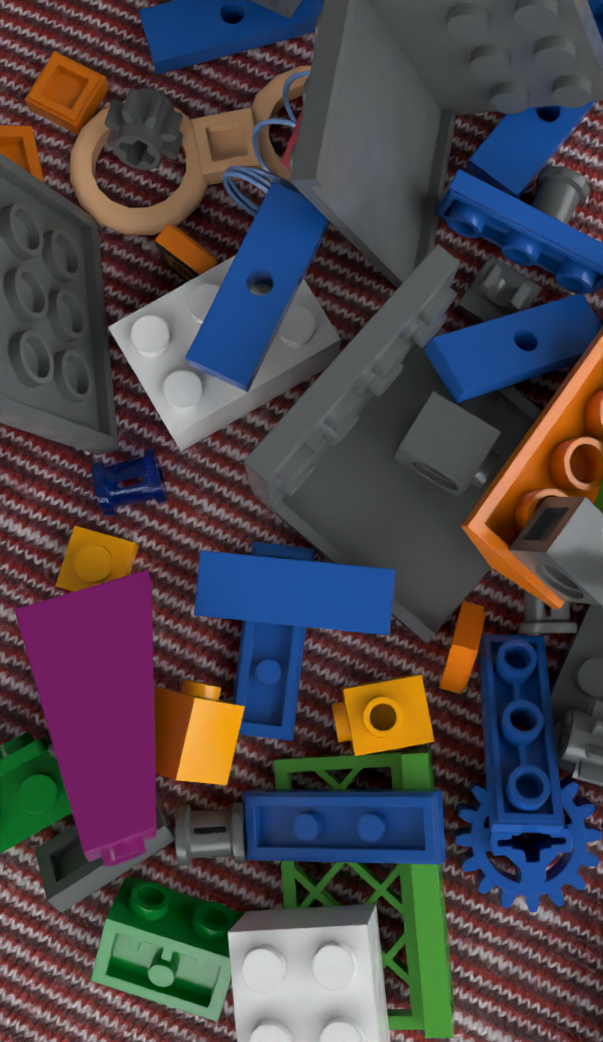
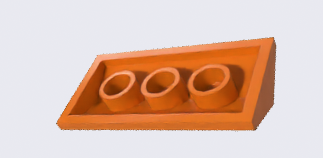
M603 326L461 525L462 529L492 568L554 609H560L565 601L552 592L508 549L545 498L586 497L593 504L595 503L603 478Z

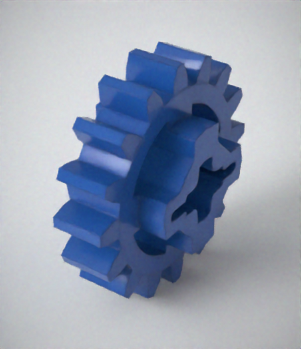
M569 776L560 780L562 806L566 815L564 817L565 827L560 833H533L529 836V845L523 847L519 845L514 837L523 832L490 831L489 817H487L489 814L487 788L474 780L468 784L477 800L474 805L457 803V814L468 822V826L453 830V838L457 845L471 847V849L465 851L459 857L464 872L481 869L474 881L479 892L485 894L497 885L498 899L502 907L509 909L516 895H521L529 911L537 912L540 895L548 894L551 900L559 907L564 905L561 887L567 882L581 891L586 887L585 882L577 871L581 865L598 867L600 860L593 852L586 848L587 842L602 839V831L595 824L584 822V819L596 810L593 803L587 798H578L572 801L579 788V785ZM491 851L493 856L506 855L512 861L515 875L498 868L485 852ZM559 853H563L554 866L545 870Z

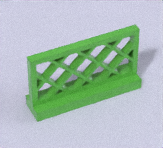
M431 747L406 748L404 751L376 752L360 756L339 754L277 758L274 760L276 789H292L291 772L315 771L333 789H349L348 786L363 768L391 767L392 789H435ZM352 769L343 781H340L329 771ZM281 861L284 909L308 908L315 898L325 907L342 906L324 888L341 867L347 863L375 889L363 904H375L382 895L403 915L404 931L389 948L380 942L383 969L388 965L409 985L411 1009H387L389 1030H424L425 1038H453L455 1006L442 864H396L382 881L364 863L336 862L320 882L317 883L298 865L297 861ZM399 874L402 898L389 887ZM299 883L310 892L301 904ZM405 943L407 966L395 956Z

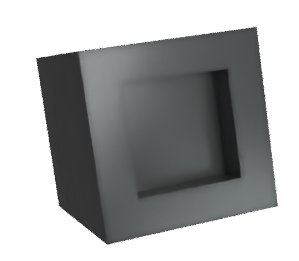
M433 391L399 445L393 459L458 498L468 488L470 483L481 489L492 473L501 456L492 451L491 448L501 434V431Z
M586 497L545 498L508 550L561 600L603 606V513Z

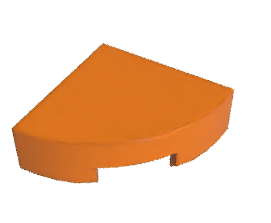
M462 601L439 688L461 694L462 690H466L478 653L486 612H483V606Z

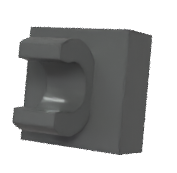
M491 255L458 303L455 313L476 325L530 308L542 287Z

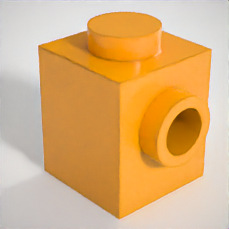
M420 674L341 687L343 702L331 704L338 743L350 741L355 756L435 742L423 679Z
M183 679L181 691L154 686L155 772L178 781L227 785L245 706L219 699L222 687L199 681Z

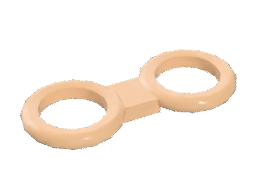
M299 66L275 76L256 94L250 108L189 119L180 109L174 107V112L182 113L183 115L179 131L183 134L180 146L186 156V172L179 188L165 201L150 207L129 208L111 201L97 186L95 181L96 161L103 146L107 144L106 142L111 130L104 124L110 107L102 109L81 128L70 152V182L80 206L94 217L100 225L125 235H155L162 232L168 224L171 226L180 225L200 206L208 185L223 182L222 174L226 172L228 167L244 166L263 170L253 148L251 139L253 128L261 121L273 119L275 114L285 105L283 97L285 81L294 73L311 71V66ZM309 76L297 78L290 85L288 92L289 101L303 95V86ZM271 124L266 125L258 133V150L272 173L290 182L291 172L281 163L282 159L275 153L269 139ZM231 176L232 180L241 179L238 177Z

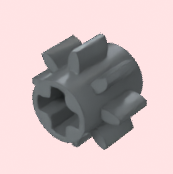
M143 88L135 91L134 89H129L125 103L115 99L111 102L104 122L111 129L106 143L108 146H113L117 157L132 168L139 170L159 168L163 155L171 159L177 158L183 139V134L179 131L183 115L182 113L174 112L171 101L156 90Z
M595 699L594 701H587L585 712L570 709L567 712L560 732L558 757L559 759L574 763L571 778L603 786V701Z

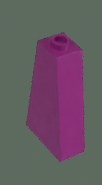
M148 570L14 609L83 852L88 862L102 857L104 867L118 865L143 855L147 852L144 842L157 837L152 581Z

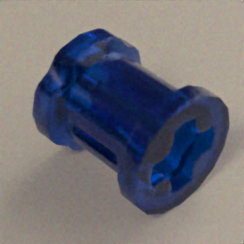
M154 447L145 449L143 457L106 465L102 460L92 462L93 483L105 517L115 516L118 508L153 499L158 504L168 502L164 475ZM138 477L143 478L142 483L123 488L118 487L119 482Z

